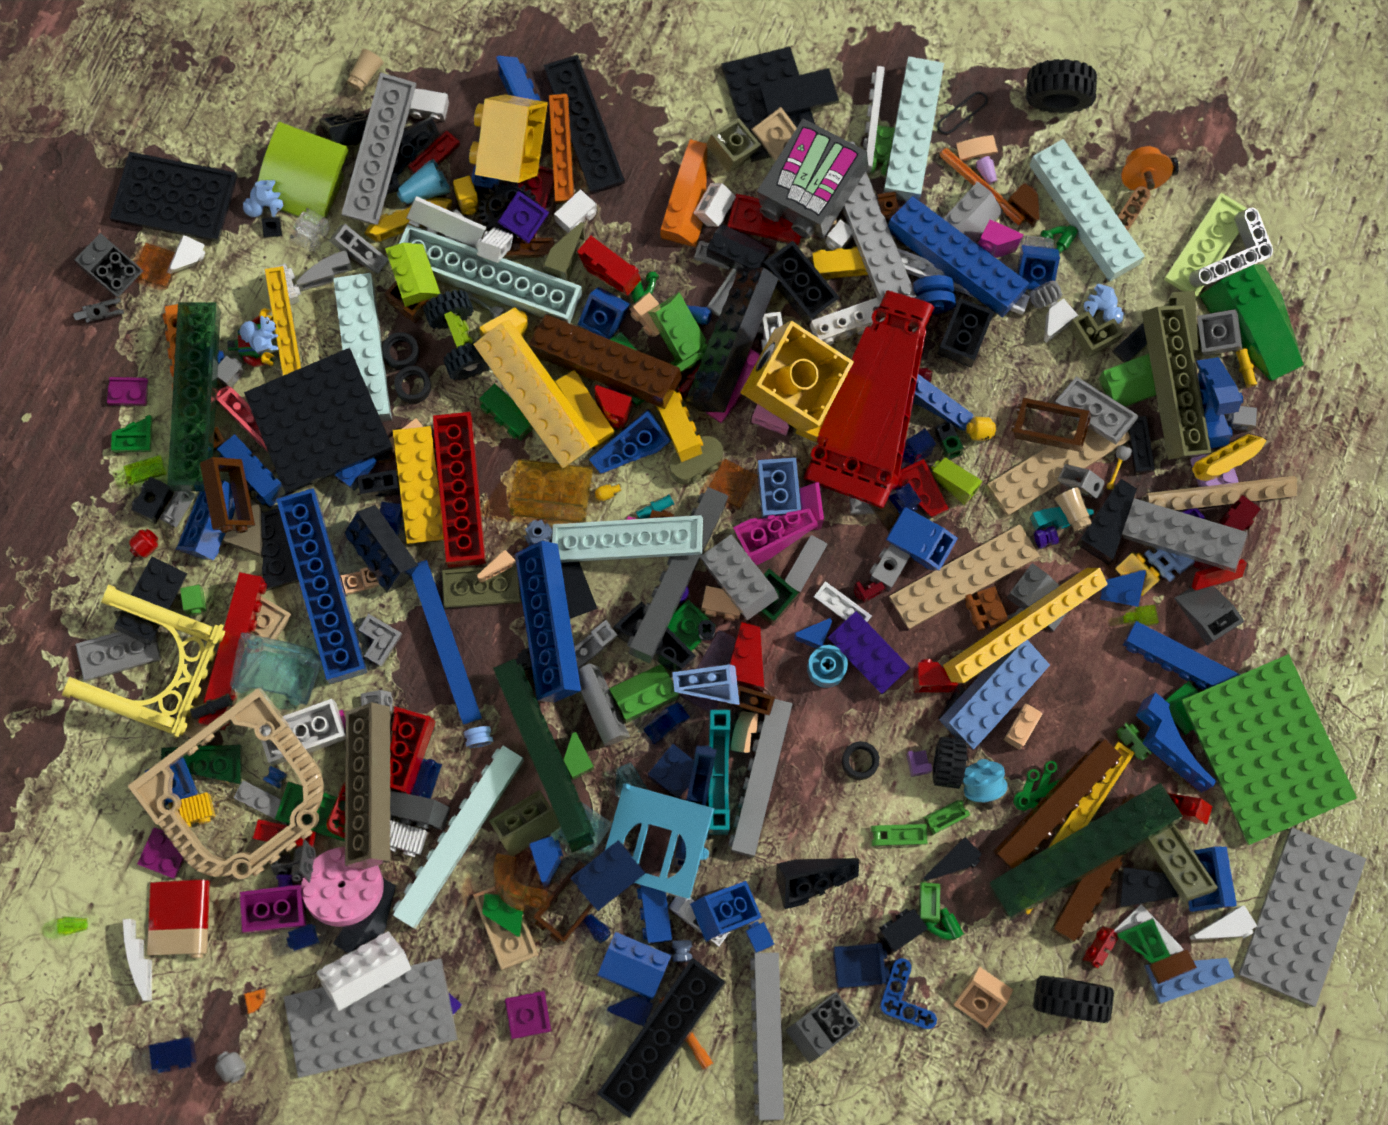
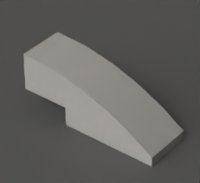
M347 251L335 253L306 271L297 280L300 292L334 283L333 278H335V275L351 271L352 267Z

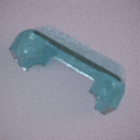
M241 633L230 686L238 693L249 691L250 687L255 689L262 688L264 691L285 695L291 704L307 705L322 661L311 648L254 634Z

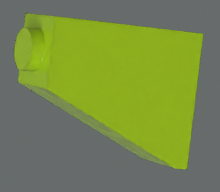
M946 457L941 462L937 460L931 467L933 470L931 474L934 480L963 505L975 495L983 482Z

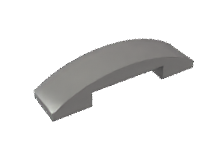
M607 620L592 630L589 636L574 647L578 669L598 655L618 636Z

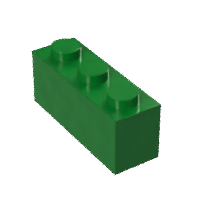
M495 383L479 398L480 409L487 415L490 413L494 417L495 423L500 427L503 425L513 439L517 438L519 441H522L534 429L514 400Z

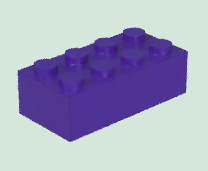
M857 611L828 637L881 694L888 690L910 669V666Z

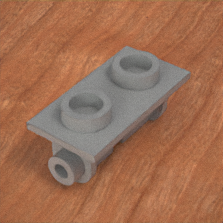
M179 486L159 519L177 527L196 495L186 487Z

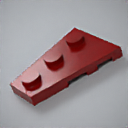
M924 459L900 470L902 480L899 481V486L931 518L949 510Z

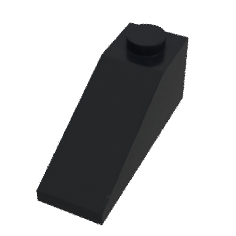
M964 837L921 881L928 882L966 870L969 867L973 869L980 862L979 857L982 853Z

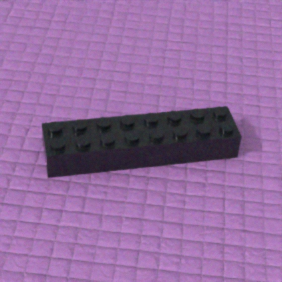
M764 267L739 268L735 275V280L729 290L728 297L722 307V312L715 324V329L685 402L701 412L725 413L779 279Z
M692 957L602 1085L597 1095L629 1119H632L727 982Z

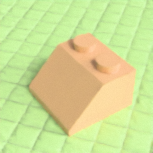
M979 967L960 993L954 1006L988 1028L1008 1003L1013 989Z

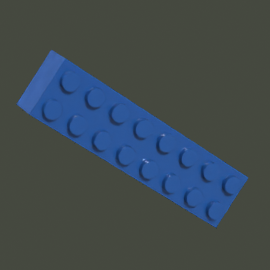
M912 196L890 219L888 227L891 235L919 256L927 259L935 268L944 272L943 274L951 277L956 284L961 285L968 293L1003 318L1025 294L1029 282Z
M539 541L515 553L537 701L555 703L580 692L581 686L558 544Z

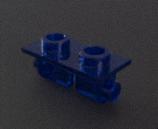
M423 758L411 795L431 799L442 764L432 759L427 760Z

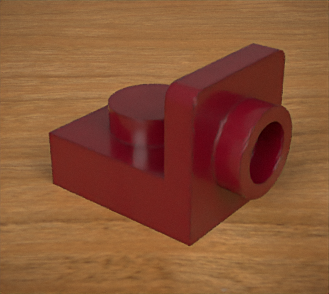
M858 581L855 583L853 591L857 599H861L865 603L882 594L885 587L882 582L878 584L873 582L866 586V590H864Z

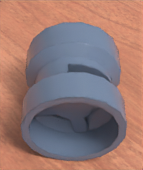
M672 941V948L675 952L672 955L673 962H690L692 954L689 951L692 948V941Z

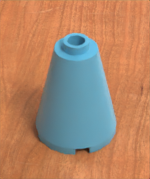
M434 159L428 161L398 188L399 192L397 195L402 203H413L416 196L425 200L451 192L444 174L439 169H436L438 164Z

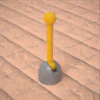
M1118 445L1116 449L1118 463L1110 482L1107 484V489L1112 490L1114 488L1113 483L1122 461L1127 460L1131 456L1132 450L1130 448Z

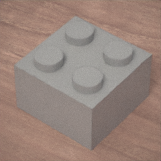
M1236 310L1197 316L1201 348L1204 356L1242 350L1238 313Z

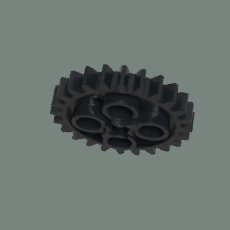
M509 181L508 186H505L503 182H501V187L494 184L495 190L493 191L488 188L489 195L483 194L484 200H480L481 207H479V212L481 214L479 215L480 219L483 220L482 225L487 226L488 232L495 227L496 229L499 228V230L506 231V233H512L499 224L498 220L510 204L509 198L514 197L518 191L538 204V201H535L536 196L531 195V189L525 191V185L519 188L518 183L512 186L511 181ZM495 205L501 206L499 209L492 208Z

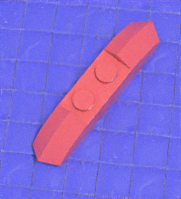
M230 386L218 390L214 397L215 400L268 452L249 404Z

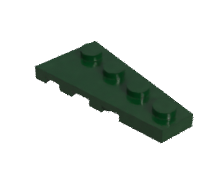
M242 745L197 746L199 749L190 756L188 754L183 756L192 775L239 785L242 783ZM179 747L161 748V760Z

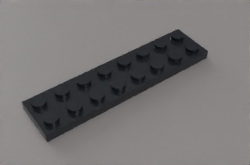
M578 54L545 64L544 70L553 94L568 95L571 143L590 194L625 184V179Z

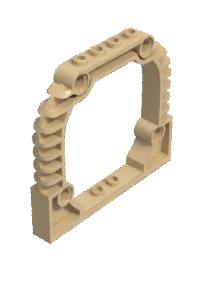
M262 688L254 690L128 785L156 825L159 824L190 866L209 876L226 877L233 875L238 879L247 878L252 874L254 877L264 870L262 866L268 862L273 864L280 858L279 854L282 851H290L296 846L295 841L299 838L304 840L313 833L311 829L319 822L317 811L321 805L324 792L323 777L317 763L290 729L289 724ZM232 721L234 725L253 728L258 739L263 741L271 740L295 770L303 785V802L292 811L290 825L253 853L239 852L228 859H224L209 852L179 814L178 810L181 806V800L178 795L172 793L174 773L170 766L186 754L190 756L199 749L197 747L202 742L206 744L215 737V732ZM264 725H268L271 729L268 736L262 733ZM167 798L173 801V807L171 809H168L165 806V800ZM305 814L312 816V823L310 825L305 824L303 821ZM240 863H244L247 866L245 874L239 871Z

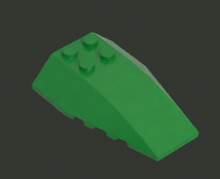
M1264 264L1251 265L1220 280L1200 294V298L1210 314L1229 310L1237 311L1242 349L1248 350L1249 357L1255 362L1254 365L1271 382L1304 365L1283 296Z

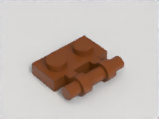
M995 586L977 592L978 600H973L971 594L965 596L966 608L970 610L973 617L971 620L973 625L977 627L978 632L985 630L983 623L988 622L991 629L1009 621ZM982 607L984 615H980L977 608Z

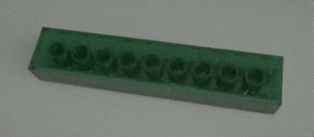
M178 302L167 483L172 491L205 492L200 463L213 457L221 318V310L216 302Z
M512 659L494 667L493 670L571 852H576L594 844L592 837L595 836L591 822L589 819H586L588 817L584 806L579 799L576 788L572 783L569 772L562 760V756L555 744V740L548 728L522 665H517L515 659Z
M1158 783L989 882V888L1009 921H1012L1179 823L1183 816L1162 784Z

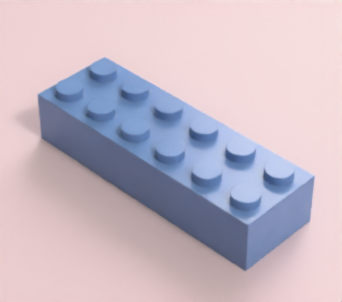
M1026 640L988 666L939 719L940 722L956 739L965 740L967 748L974 750L1046 671L1050 664Z

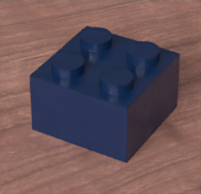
M672 744L650 770L648 778L671 797L681 799L689 789L694 760L676 745Z

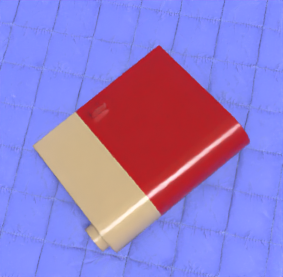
M209 880L150 882L147 955L190 954L191 958L197 959L203 958V954H207Z

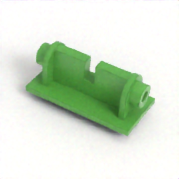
M1126 722L1124 724L1125 729L1120 727L1116 731L1118 733L1117 736L1126 746L1133 742L1134 745L1129 749L1135 753L1134 755L1137 759L1140 758L1143 761L1148 757L1147 752L1150 755L1153 752L1143 745L1145 738L1142 739L1138 735L1140 732L1133 723L1129 724Z

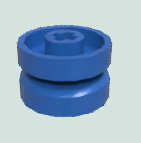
M932 275L920 278L913 283L916 299L926 301L934 306L931 315L945 313L955 308L956 300L955 295L952 293L954 291V282L951 277Z

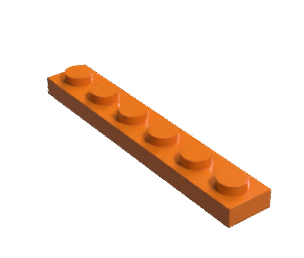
M567 94L549 95L555 202L565 203L574 196L569 104Z

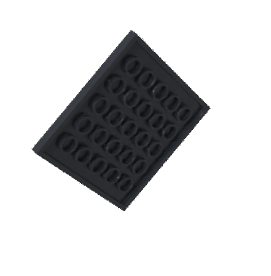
M350 347L244 392L286 494L393 449Z

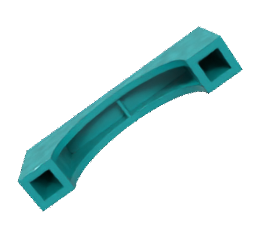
M710 710L709 746L717 751L708 791V807L714 808L708 835H728L730 710Z

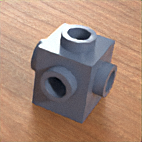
M542 519L538 522L537 520L530 522L527 528H525L526 535L524 538L529 546L539 541L552 542L551 534L553 531L548 523L544 524Z

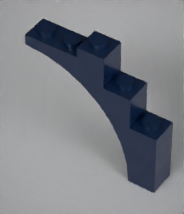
M706 745L697 746L686 801L706 806L716 749ZM679 834L673 865L682 867L686 859V845Z

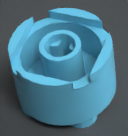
M823 645L811 654L807 664V673L811 682L824 688L838 685L847 671V658L835 646ZM825 663L829 664V670H826L824 667Z

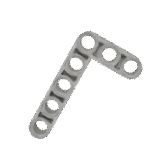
M1248 208L1237 213L1235 216V222L1246 249L1193 271L1189 277L1192 286L1201 287L1272 256V245L1261 217L1255 208Z

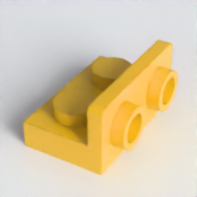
M1133 552L1115 569L1121 575L1146 570L1141 596H1143L1160 580L1158 577L1160 573L1153 566L1149 568L1144 563L1146 559L1139 552L1137 554Z

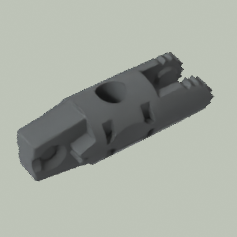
M120 297L97 304L82 306L83 311L73 313L75 321L85 319L86 323L124 314L123 309L110 312L108 305H115L121 302ZM97 308L100 309L99 315L96 313Z

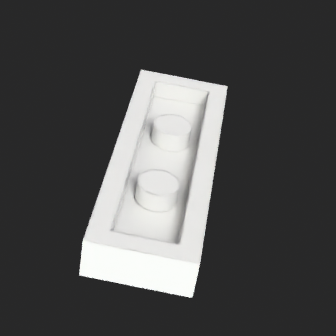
M826 581L814 596V598L845 621L855 611L866 622L872 617V615Z

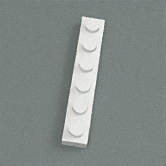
M877 66L876 73H872L871 83L874 84V89H870L869 95L872 105H868L867 116H870V122H866L865 133H868V138H864L863 149L867 151L869 165L866 173L871 174L870 171L873 165L885 68Z

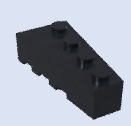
M1120 479L1091 521L1092 524L1087 527L1076 545L1109 565L1114 559L1137 488Z

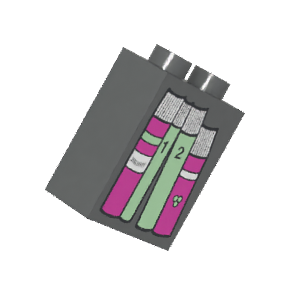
M802 119L757 190L761 206L760 212L774 222H778L781 217L792 222L791 228L804 238L810 239L815 234L824 239L869 167L867 151Z

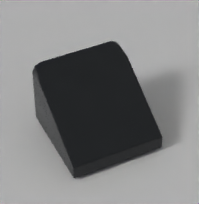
M281 216L263 217L261 219L263 237L282 236Z

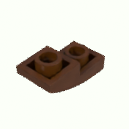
M1188 949L1149 966L1158 985L1197 968Z

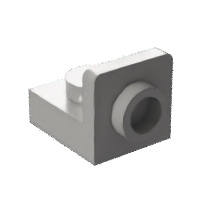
M377 690L361 693V706L373 702L389 706L390 711H392L393 698L391 692Z

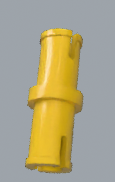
M1242 349L1236 351L1240 365L1239 372L1243 375L1246 388L1257 385L1253 372L1254 365L1250 362L1248 350Z

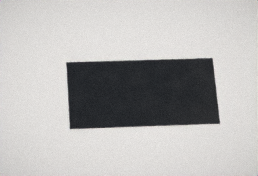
M561 562L570 619L598 609L580 562Z

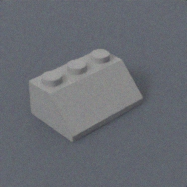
M977 181L945 216L944 220L976 243L982 236L989 220L996 221L1003 213V210L992 192Z

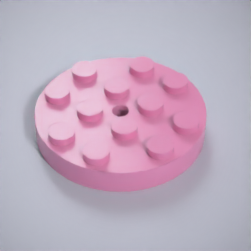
M345 847L334 848L314 859L311 881L308 882L305 878L302 880V897L309 912L320 922L331 926L353 925L368 917L378 906L383 894V876L378 865L367 869L345 866ZM345 883L343 888L338 887L340 884Z

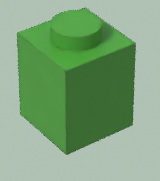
M200 585L180 588L183 611L187 615L198 616L202 614L201 612L207 611L204 589Z

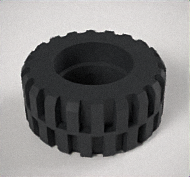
M1070 59L1046 60L1043 63L1039 62L1033 65L1027 73L1026 100L1030 106L1040 109V111L1056 112L1059 114L1074 113L1075 111L1079 112L1083 109H1088L1096 100L1097 73L1091 65L1088 66L1085 62L1081 63L1078 60L1072 61Z
M1040 975L1036 981L1033 1007L1036 1011L1050 1015L1089 1022L1108 1023L1111 1020L1115 992L1112 987Z

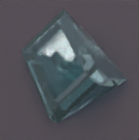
M631 762L617 768L616 796L620 797L623 783L648 790Z

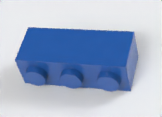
M640 885L641 888H637L638 900L643 902V908H639L641 920H645L646 928H642L643 940H647L648 944L672 941L666 892Z

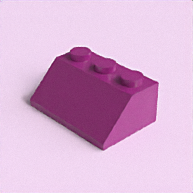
M301 885L240 892L242 933L253 934L307 927L306 906L302 897Z

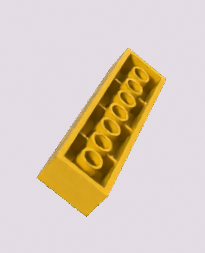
M510 319L498 324L473 344L562 468L570 465L598 444L595 437Z

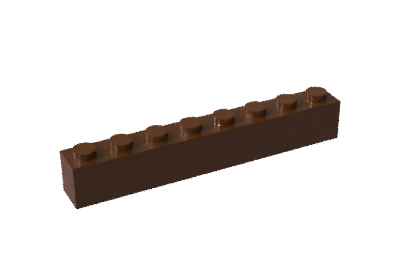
M1099 738L993 852L1010 869L1015 870L1022 867L1026 862L1025 858L1038 850V844L1052 835L1053 828L1065 821V816L1068 812L1074 811L1079 806V801L1083 796L1087 797L1093 791L1092 787L1106 777L1105 773L1110 768L1113 769L1119 763L1118 759L1122 755L1106 739Z
M1132 793L1125 796L1050 931L1070 943L1080 940L1084 933V930H1082L1084 924H1088L1094 915L1092 913L1094 906L1098 907L1103 899L1101 894L1104 888L1108 889L1113 881L1111 878L1113 872H1118L1122 865L1120 860L1123 854H1128L1132 847L1130 845L1132 838L1136 839L1141 831V828H1139L1141 822H1145L1151 813L1148 811L1151 806L1150 804Z

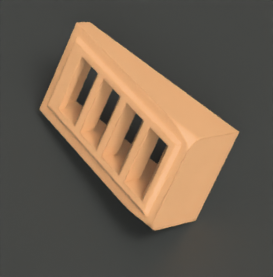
M506 550L501 552L477 575L478 581L482 583L515 566V559Z

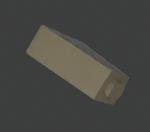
M250 499L255 526L248 528V531L245 533L228 532L225 534L223 541L230 547L263 558L262 509L257 501ZM236 511L232 520H238Z

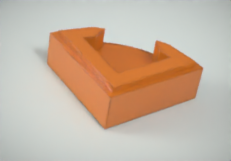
M265 989L244 994L248 1014L254 1013L262 1006L266 995Z

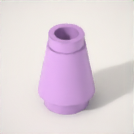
M986 156L976 161V168L985 182L989 185L995 183L997 178L993 159H990V156Z

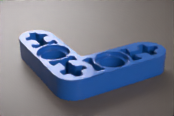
M905 958L897 959L892 966L880 1002V1010L887 1016L923 1029L935 1027L937 1017L932 1011L902 1001L911 972V963ZM902 962L905 963L904 966L907 968V971H903L901 977H905L904 981L893 977V974L898 975L899 968H897V964L900 965ZM893 981H898L901 984V990L897 993L890 989V984ZM891 1000L892 1005L895 1007H899V1003L902 1004L899 1016L895 1015L897 1010L890 1009L889 1012L886 1011L887 1007L884 1006V1003H888ZM906 1007H910L914 1011V1016L911 1019H906L903 1016V1010ZM918 1010L921 1011L920 1016L927 1017L929 1014L933 1022L928 1023L926 1026L924 1025V1020L918 1019V1023H916Z

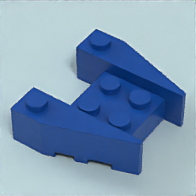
M1219 357L1197 360L1196 363L1199 369L1198 381L1210 447L1226 446L1229 444L1233 433L1232 428L1228 427L1224 414L1239 412L1240 406L1243 403V395L1238 391L1235 382Z

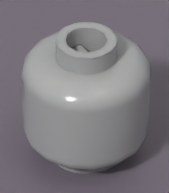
M226 1051L217 1058L218 1062L215 1065V1070L224 1082L235 1083L245 1075L246 1064L237 1052L228 1053Z

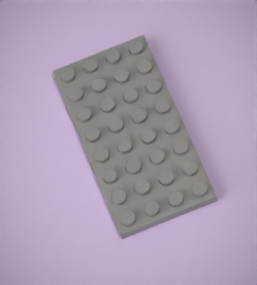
M1293 827L1290 828L1256 923L1257 927L1254 928V933L1252 934L1238 975L1307 1005L1316 1007L1367 858Z
M442 959L410 966V971L340 1011L323 987L284 996L298 1078L458 1040Z

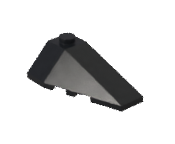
M354 112L351 117H343L342 114L320 118L319 123L326 139L348 146L363 138L369 114Z
M383 878V894L375 910L362 921L344 926L333 944L350 953L379 935L384 934L396 885Z

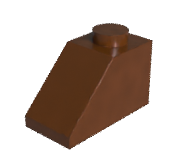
M1024 182L1010 196L1008 202L1025 216L1027 223L1035 228L1040 219L1038 194L1032 186H1028Z
M738 686L740 705L732 704L735 708L770 716L776 697Z

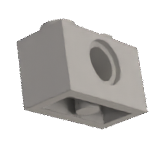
M890 544L888 549L884 547L879 555L881 561L878 565L875 563L869 572L872 574L870 581L876 584L882 582L885 589L890 592L911 555ZM884 564H891L893 566V570H886L884 568Z

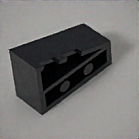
M1126 867L1119 869L1115 909L1180 897L1165 873Z

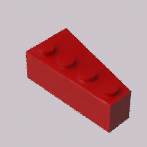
M394 706L392 743L390 744V789L411 795L436 721L431 716Z

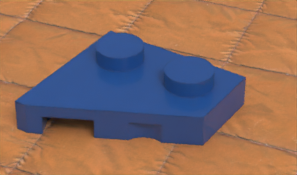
M1139 570L1134 573L1120 575L1119 577L1105 579L1108 585L1102 588L1100 599L1139 607L1146 570Z

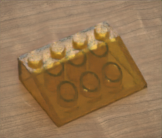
M518 459L510 497V515L574 523L586 522L593 467L568 465L562 468L558 463Z

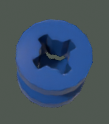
M270 766L268 769L269 773L267 776H264L263 781L281 789L282 781L288 774Z

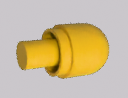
M611 484L598 487L595 491V497L599 501L612 499V497H615V493L622 491L620 484L612 487Z

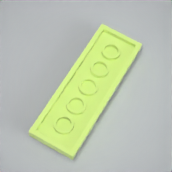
M1221 193L1164 280L1181 291H1195L1196 299L1204 285L1201 287L1192 286L1189 280L1190 274L1223 258L1239 233L1235 216L1247 208Z

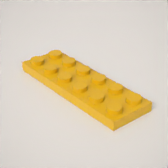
M431 426L393 430L406 543L415 544L444 540Z

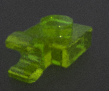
M1156 606L1136 607L1135 612L1123 615L1124 623L1138 621L1145 626L1157 625L1159 621Z

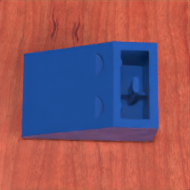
M907 507L903 508L886 538L887 541L911 555V558L928 570L940 571L958 539L945 528Z

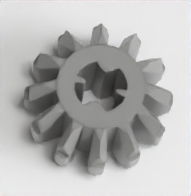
M1049 281L1031 290L1029 295L1035 308H1042L1060 299L1062 292L1056 281Z

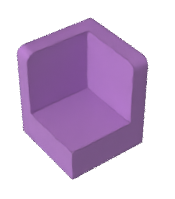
M925 750L907 752L906 756L911 777L930 774L933 771L931 763H928Z

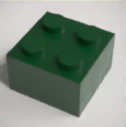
M768 569L764 576L774 587L779 598L757 614L774 626L797 599L799 592L771 569Z

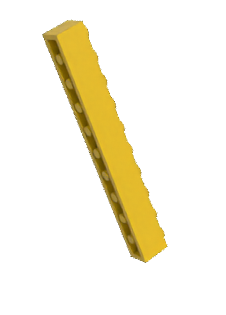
M1084 569L945 663L943 666L951 682L965 683L1108 585L1101 569Z

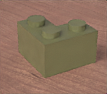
M1089 311L1074 318L1068 327L1087 358L1119 342L1124 334L1114 318L1098 326Z

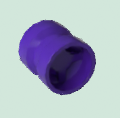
M1054 526L1047 527L1046 530L1039 529L1034 531L1035 542L1039 549L1045 548L1049 544L1056 545L1059 543L1058 534Z

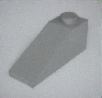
M346 224L339 226L329 239L339 250H346L349 257L376 274L381 271L389 260Z

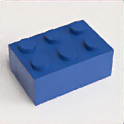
M747 881L690 903L705 941L719 937L762 918Z

